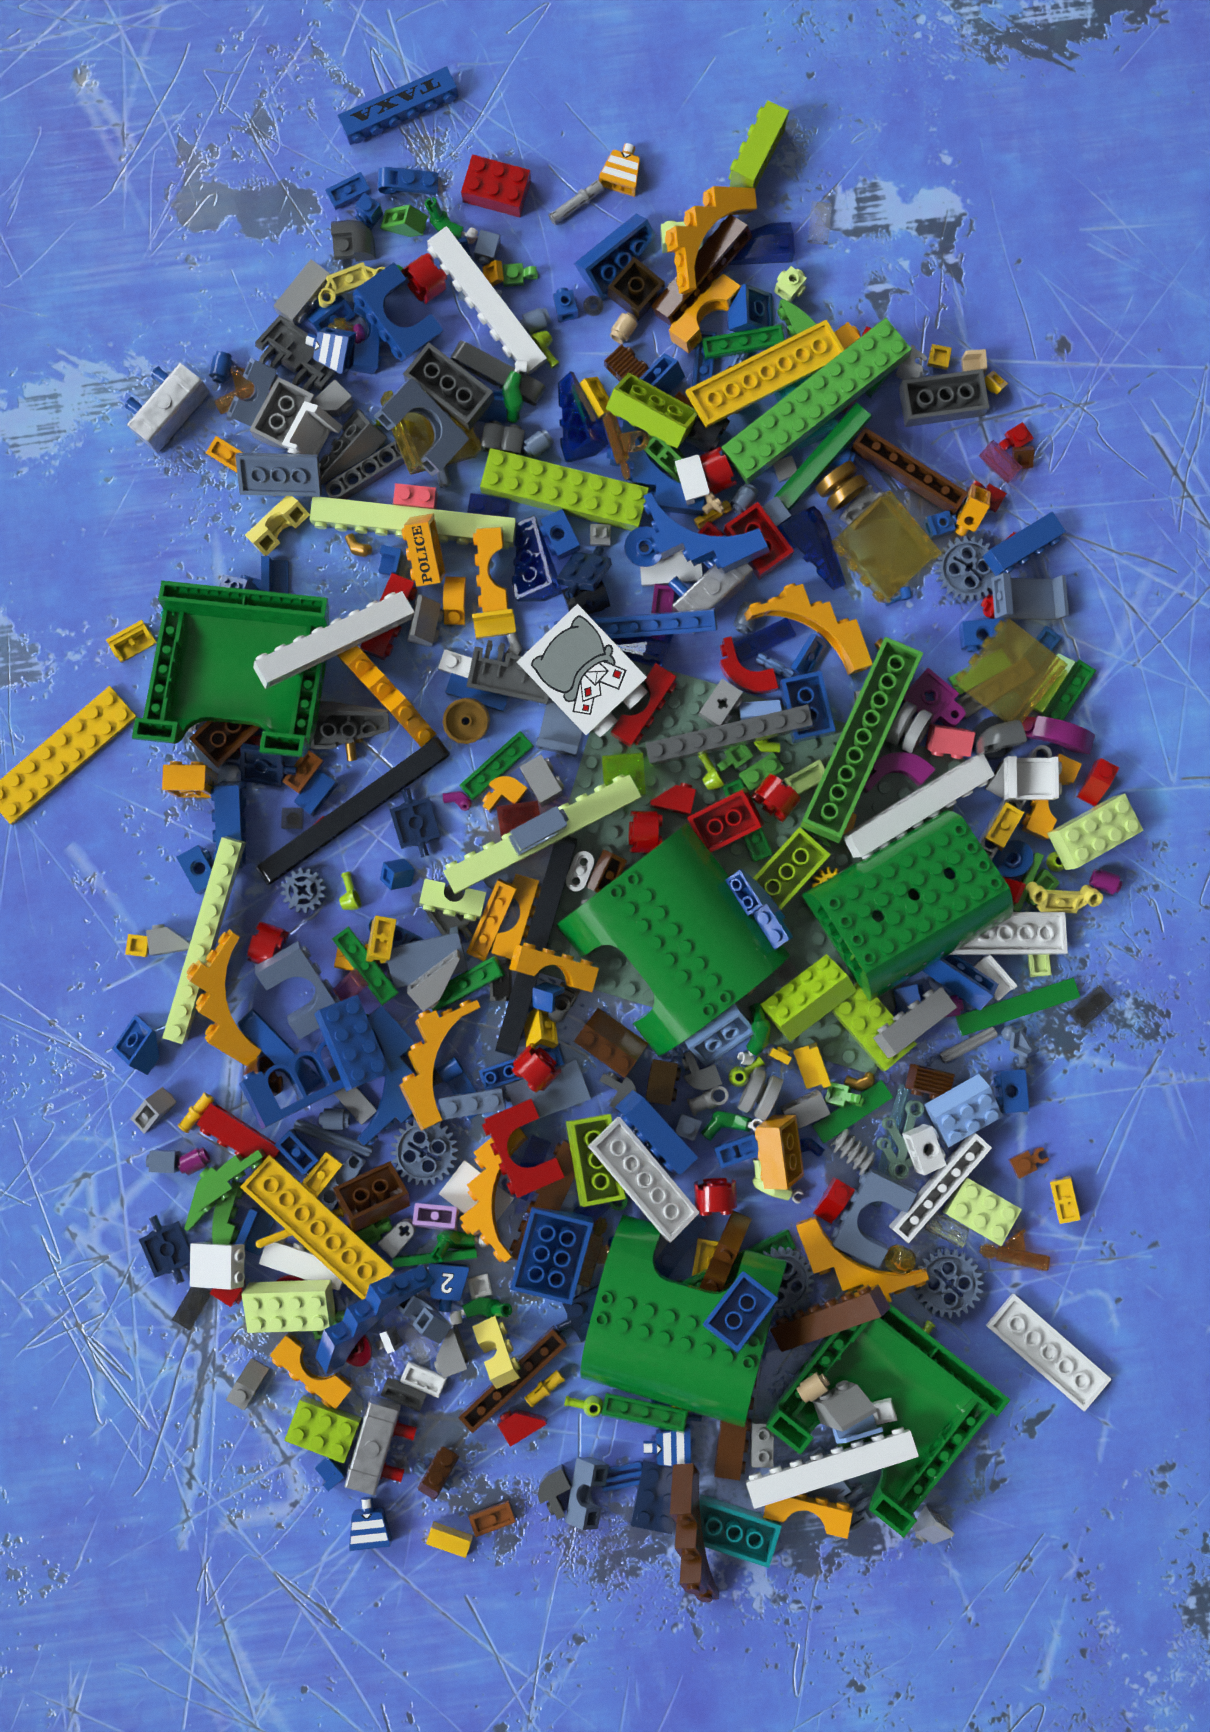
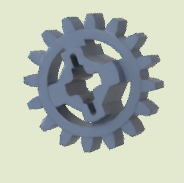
M299 868L298 874L295 871H291V878L285 876V879L288 881L287 884H281L285 891L280 893L286 896L283 902H290L288 908L293 909L296 907L297 913H300L301 909H303L304 913H308V908L315 911L316 904L322 905L320 898H326L322 891L327 888L321 886L324 879H317L319 876L317 872L311 875V869H307L306 873H304V870ZM302 877L308 878L304 882L297 881V879ZM315 884H316V887H317V894H316V895L314 894V891H313V887L315 886ZM297 885L306 888L310 896L301 894L300 888ZM291 887H293L294 895L292 897L290 894ZM303 900H310V901H311V902L308 903V904H304V905L299 904V903H301Z

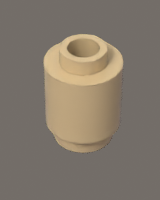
M629 312L626 314L621 313L611 328L610 337L619 344L627 342L638 326L637 318Z
M816 1372L802 1381L796 1389L803 1401L807 1403L808 1401H814L829 1391L827 1386L830 1383L823 1373L819 1375Z

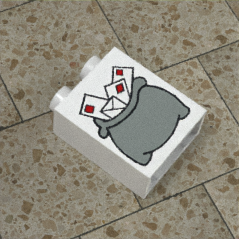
M578 604L517 661L525 672L585 735L593 730L601 737L618 721L610 713L616 706L623 701L631 709L648 692L641 685L647 677Z

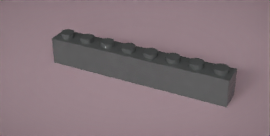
M803 705L645 744L649 763L655 766L815 728L810 706Z

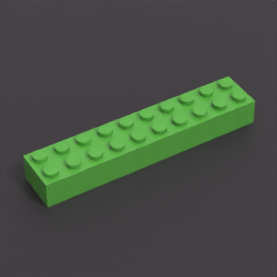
M884 318L723 445L722 454H725L727 460L748 485L906 361L911 355V347L888 319Z
M888 637L884 638L800 827L839 844L919 665L923 652Z

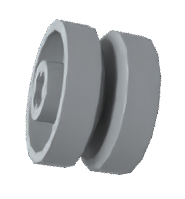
M906 701L897 714L888 732L886 741L896 746L904 738L902 749L913 754L925 737L933 714L923 709L915 717L917 706Z
M755 1067L745 1086L737 1109L748 1113L757 1103L754 1109V1116L765 1121L778 1099L783 1079L772 1075L764 1085L767 1076L766 1071Z

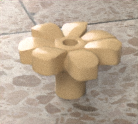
M712 492L705 496L707 504L702 507V510L706 514L712 509L717 510L719 513L724 511L721 505L722 502L719 498L715 499Z

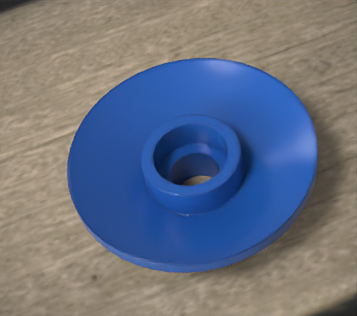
M642 526L628 534L624 549L627 558L633 564L640 567H650L662 559L661 554H656L651 544L655 542L652 535L656 534L654 528ZM644 545L649 548L646 552L641 550V547Z
M1012 840L1006 843L1002 852L997 850L992 862L1003 877L1016 878L1029 871L1034 861V854L1031 847L1025 842Z

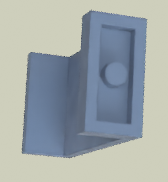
M1002 573L991 578L995 619L1058 620L1069 616L1065 575L1054 579L1010 578V573Z
M549 697L540 734L537 738L536 748L576 757L582 731Z
M458 926L450 928L449 934L392 947L390 960H387L385 963H388L389 966L387 976L393 982L395 988L410 985L456 949L460 953V960L452 975L468 971V964Z
M577 1059L555 1067L557 1070L561 1068L562 1072L544 1091L539 1090L535 1093L528 1087V1082L525 1079L506 1085L507 1090H504L507 1102H512L513 1106L532 1099L539 1118L590 1100L591 1097Z

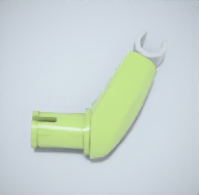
M757 1158L753 1159L755 1177L752 1179L755 1188L771 1197L787 1201L792 1198L798 1204L802 1202L801 1199L794 1198L798 1193L804 1195L801 1189L797 1188L793 1191L791 1187L789 1189H764V1184L761 1180V1162Z

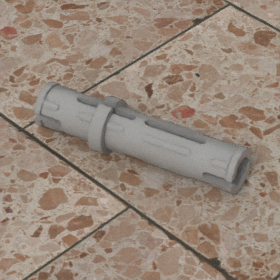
M596 180L587 188L580 189L577 195L548 214L551 222L556 226L581 206L591 203L590 200L604 191L600 181Z

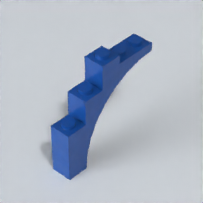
M619 417V420H623L622 427H618V440L612 439V446L607 448V458L610 459V465L629 467L628 481H632V484L648 487L649 490H656L651 493L663 511L702 516L704 496L694 499V504L687 505L681 483L674 481L661 472L650 461L641 447L635 426Z
M651 492L644 495L646 503L643 506L648 515L652 514L654 521L651 524L656 534L652 535L655 542L651 544L655 553H660L663 559L682 551L686 561H691L694 566L713 558L717 568H722L724 573H727L770 552L759 528L745 534L728 537L696 533L682 527L668 517L659 507Z
M382 1005L377 1007L367 1018L390 1073L385 1075L382 1098L375 1115L369 1125L357 1137V1140L362 1145L366 1143L371 1145L378 1138L377 1133L382 1129L386 1131L394 1124L392 1121L394 1118L400 1123L403 1121L407 1123L414 1117L399 1085L403 1083L402 1078L413 1073L400 1056H407V1053L411 1051L410 1046L415 1042Z
M423 1265L390 1279L387 1276L371 1283L365 1299L348 1306L341 1322L324 1329L316 1353V1359L325 1373L343 1366L359 1340L388 1312L418 1292L432 1286L433 1280Z

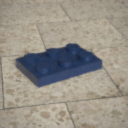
M643 1460L630 1526L672 1534L675 1522L670 1515L673 1467Z

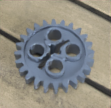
M964 536L962 542L957 537L954 540V544L949 541L947 547L941 549L943 554L939 553L937 555L940 561H936L934 564L939 569L935 570L934 574L940 575L936 582L943 583L940 589H948L945 594L946 596L952 592L953 600L960 596V601L963 602L967 597L969 603H971L974 597L979 601L981 594L987 597L989 595L988 591L992 592L991 578L995 577V575L983 559V556L989 551L990 543L984 546L982 545V538L975 542V536L970 541H968L967 536ZM962 551H967L971 556L970 559L964 558ZM978 564H983L986 567V572H981L978 569ZM967 566L971 568L969 572L965 571ZM949 567H955L958 574H952L949 571ZM965 580H971L974 584L973 587H968L965 584Z
M413 1119V1126L407 1122L405 1123L406 1130L399 1128L402 1135H394L398 1142L391 1143V1146L395 1147L396 1150L390 1152V1154L396 1155V1158L391 1162L399 1164L395 1170H403L401 1178L408 1175V1182L414 1178L416 1179V1185H419L420 1181L423 1180L424 1186H427L428 1180H431L433 1185L436 1184V1177L441 1181L444 1180L442 1173L450 1175V1171L447 1168H455L451 1161L458 1160V1157L453 1155V1152H457L459 1149L453 1147V1144L458 1141L450 1139L454 1132L448 1134L446 1132L449 1127L448 1125L441 1128L442 1121H440L436 1125L434 1124L421 1131L416 1119ZM418 1131L423 1132L426 1136L423 1143L415 1140V1134ZM436 1141L444 1144L443 1152L438 1153L434 1150L433 1145ZM408 1142H412L420 1148H424L425 1146H427V1151L433 1155L439 1156L441 1158V1161L436 1160L428 1154H426L423 1157L421 1155L422 1151L409 1146ZM408 1150H412L416 1154V1158L412 1162L405 1158V1153ZM426 1160H431L434 1163L433 1171L425 1170L424 1162Z
M779 1246L777 1252L776 1249L771 1247V1254L763 1251V1254L785 1260L788 1263L779 1288L778 1302L775 1305L773 1315L776 1312V1314L782 1316L783 1310L787 1315H790L791 1308L798 1311L797 1304L804 1306L802 1299H809L806 1293L807 1291H813L809 1284L814 1283V1280L809 1278V1276L814 1273L809 1270L810 1263L805 1262L807 1258L803 1255L800 1256L797 1250L793 1252L790 1247H787L785 1251L782 1246ZM797 1281V1285L791 1289V1284Z
M945 1248L944 1254L937 1249V1256L930 1252V1260L922 1258L925 1265L917 1266L919 1269L926 1268L929 1280L931 1278L939 1280V1285L936 1288L928 1287L929 1280H926V1284L920 1286L915 1291L916 1294H922L919 1298L920 1302L927 1301L924 1306L926 1309L932 1306V1314L939 1310L940 1317H943L945 1312H947L949 1318H952L953 1312L960 1317V1310L963 1309L965 1313H968L967 1306L975 1308L972 1301H980L976 1293H983V1290L978 1288V1285H982L984 1282L977 1278L982 1273L975 1272L978 1268L977 1264L970 1265L973 1260L971 1257L965 1260V1252L958 1256L957 1249H954L952 1254H950L948 1248ZM947 1262L953 1264V1270L950 1273H944L942 1270L943 1265ZM937 1269L948 1280L952 1279V1284L963 1293V1296L960 1297L948 1285L944 1287L946 1285L945 1282L934 1270ZM963 1277L968 1278V1286L960 1288L958 1281ZM953 1293L955 1296L954 1301L951 1303L944 1302L945 1294Z

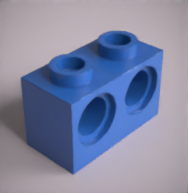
M751 1133L714 1146L713 1149L719 1166L722 1169L758 1156L759 1147L754 1134Z

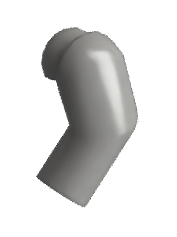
M516 632L507 635L510 647L506 653L519 656L522 652V647Z

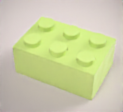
M966 1177L951 1194L942 1212L997 1245L1002 1246L1022 1209Z

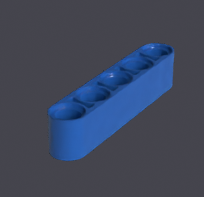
M251 1009L237 1023L240 1029L275 1065H288L290 1060L297 1055L288 1043L254 1009ZM303 1059L296 1061L295 1072L308 1096L323 1081Z

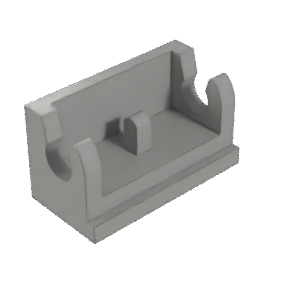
M911 345L910 357L899 365L895 376L902 380L919 378L923 367L920 364H916L915 359L927 360V357L915 349L916 346Z
M871 485L866 487L839 516L853 531L884 497L881 492L876 494L872 490L873 486Z
M818 1089L780 1106L783 1115H796L798 1129L830 1115L823 1096Z

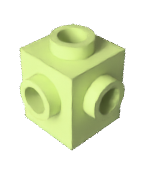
M790 266L787 271L783 270L778 276L774 292L782 299L791 303L796 296L800 297L806 290L805 283L807 278L800 269H794Z

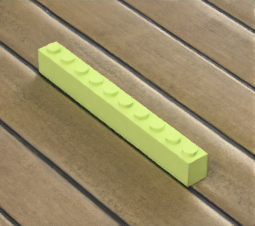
M312 497L310 522L318 529L333 527L335 530L342 532L351 529L361 534H367V531H370L380 536L396 534L395 536L403 538L402 528H404V524L409 517L434 513L439 542L447 543L448 540L456 541L457 544L468 545V542L474 543L473 533H476L477 528L503 527L504 548L502 549L514 547L517 524L516 518L327 497Z
M621 774L612 779L614 783L608 786L604 783L594 789L595 793L589 796L585 793L575 798L577 802L569 806L567 802L559 806L558 809H563L569 819L566 822L567 826L564 831L520 856L517 855L508 839L511 835L509 832L501 837L502 841L496 844L492 841L482 846L483 851L477 854L475 851H472L464 856L465 860L459 863L455 860L445 865L446 870L443 873L454 894L640 799L641 795L631 776L625 777L624 774Z
M227 836L221 837L163 1033V1039L180 1044L188 1040L197 1010L196 1001L201 995L202 989L187 979V970L192 963L196 964L198 960L206 964L207 955L211 950L215 949L246 842Z

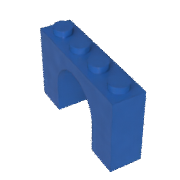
M393 262L357 287L352 295L355 304L366 313L367 320L378 329L380 338L389 344L392 354L403 362L426 346L428 342L430 343L443 332V329L432 314L411 327L396 326L386 317L383 308L384 298L401 287L406 281L405 276Z

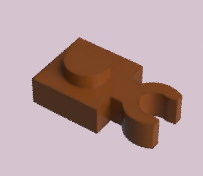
M1043 1147L1035 1148L1031 1155L1026 1150L1008 1159L1018 1179L1038 1170L1035 1165L1036 1163H1046L1049 1160L1048 1157L1043 1159L1038 1157L1039 1152L1044 1150Z

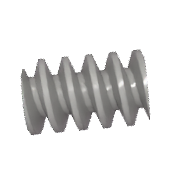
M845 1129L834 1139L830 1146L835 1145L834 1153L842 1151L841 1159L848 1156L847 1164L854 1162L853 1170L860 1167L859 1175L861 1176L876 1160V1158L873 1159L875 1153L873 1151L867 1153L868 1147L863 1146L861 1148L862 1141L854 1142L856 1136L850 1135L848 1137L849 1130Z

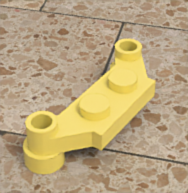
M364 262L328 275L326 277L327 284L318 295L319 305L323 308L331 306L336 296L355 290L358 286L385 269V267L373 269L365 266Z
M1029 882L1026 886V891L1034 903L1038 904L1037 909L1040 912L1077 914L1078 909L1089 904L1091 907H1096L1103 901V895L1088 884L1084 885L1080 891L1046 890L1036 882Z

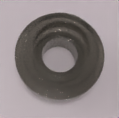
M598 296L587 297L583 304L584 311L590 316L599 315L603 311L602 299ZM595 304L597 308L591 309L590 305Z

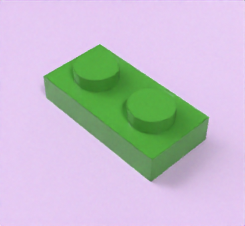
M774 752L739 773L738 776L750 792L757 788L769 774L776 776L784 768Z

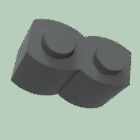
M498 421L485 423L480 449L489 453L490 448L521 456L525 430H522V427L518 425L505 427Z

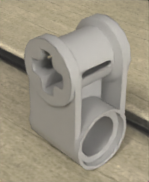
M1003 760L998 764L994 772L995 776L989 779V783L985 787L986 790L1004 799Z
M409 1218L402 1219L377 1244L392 1259L402 1250L415 1233L416 1227L412 1224L413 1220ZM409 1226V1230L403 1233V1227Z

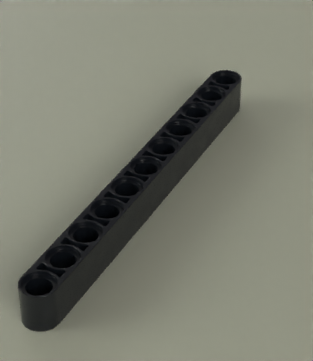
M439 737L431 740L262 861L255 869L267 885L274 883L449 757L450 752Z
M567 836L553 845L526 943L536 946L535 950L542 952L543 948L547 949L578 838ZM540 970L535 976L517 972L497 1041L496 1052L513 1057L516 1056L532 1001L533 987L537 984Z

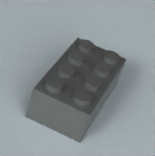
M429 342L403 373L405 382L412 377L429 396L435 399L437 405L444 412L448 413L450 417L469 431L495 400L491 389Z
M983 369L902 380L899 386L905 427L985 416L989 410Z

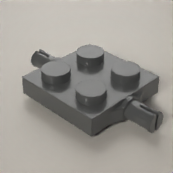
M450 885L445 887L444 890L445 897L452 902H457L464 896L463 891L454 894ZM435 909V912L426 911L442 935L449 934L450 928L458 926L466 941L470 940L469 937H473L467 928L470 920L464 919V915L456 914L453 917L444 915L442 910Z

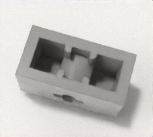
M721 679L698 716L714 727L727 724L732 717L729 715L733 708L737 710L743 701L740 698L743 692L724 679ZM726 702L725 707L722 709L718 708L719 703Z
M751 1418V1466L773 1468L774 1433L766 1427L768 1419Z

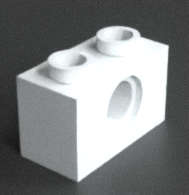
M922 1124L902 1133L916 1173L927 1175L946 1166V1155L938 1143L937 1139H939V1136L933 1126ZM928 1144V1151L924 1153V1147Z

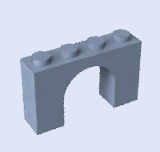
M411 377L379 409L374 417L388 431L395 427L407 413H418L426 417L433 427L434 441L418 462L431 476H434L446 466L469 438L466 436L465 431L451 420L450 415L437 405L435 399L429 396L422 389V386Z
M555 806L511 830V835L508 839L517 855L520 856L561 834L566 828V822L569 819L563 809L559 810Z
M299 941L273 955V957L254 966L256 976L266 991L291 977L305 978L315 986V994L311 1001L287 1015L288 1024L300 1040L320 1028L314 1013L340 1002L341 999L338 995L334 996L331 990L333 988L327 978L323 980L321 977L322 971L316 962L312 963L310 960L311 954L306 946L302 947Z
M870 1167L867 1172L864 1171L859 1179L861 1184L858 1190H855L849 1201H851L848 1209L845 1208L840 1217L842 1222L839 1227L834 1228L831 1238L834 1247L879 1269L888 1252L887 1244L865 1234L857 1224L858 1215L864 1206L875 1201L886 1202L908 1213L917 1193L914 1188Z

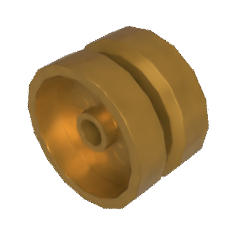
M850 460L828 474L815 489L823 498L830 496L827 505L833 512L851 502L869 484L863 475L854 477L857 468Z
M466 697L455 700L447 707L443 714L442 723L450 739L457 743L469 744L478 741L486 734L490 725V716L488 709L482 702ZM468 717L470 720L469 724L464 725L465 721H462V719Z

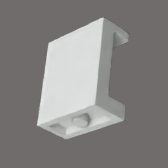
M304 401L282 445L288 449V454L318 455L330 431L339 433L343 426L320 406Z
M1008 756L1004 758V800L1058 799L1062 793V784L1059 782L1062 765L1061 762H1058V757L1017 758V756Z
M191 1243L190 1286L230 1290L243 1287L245 1279L244 1244Z

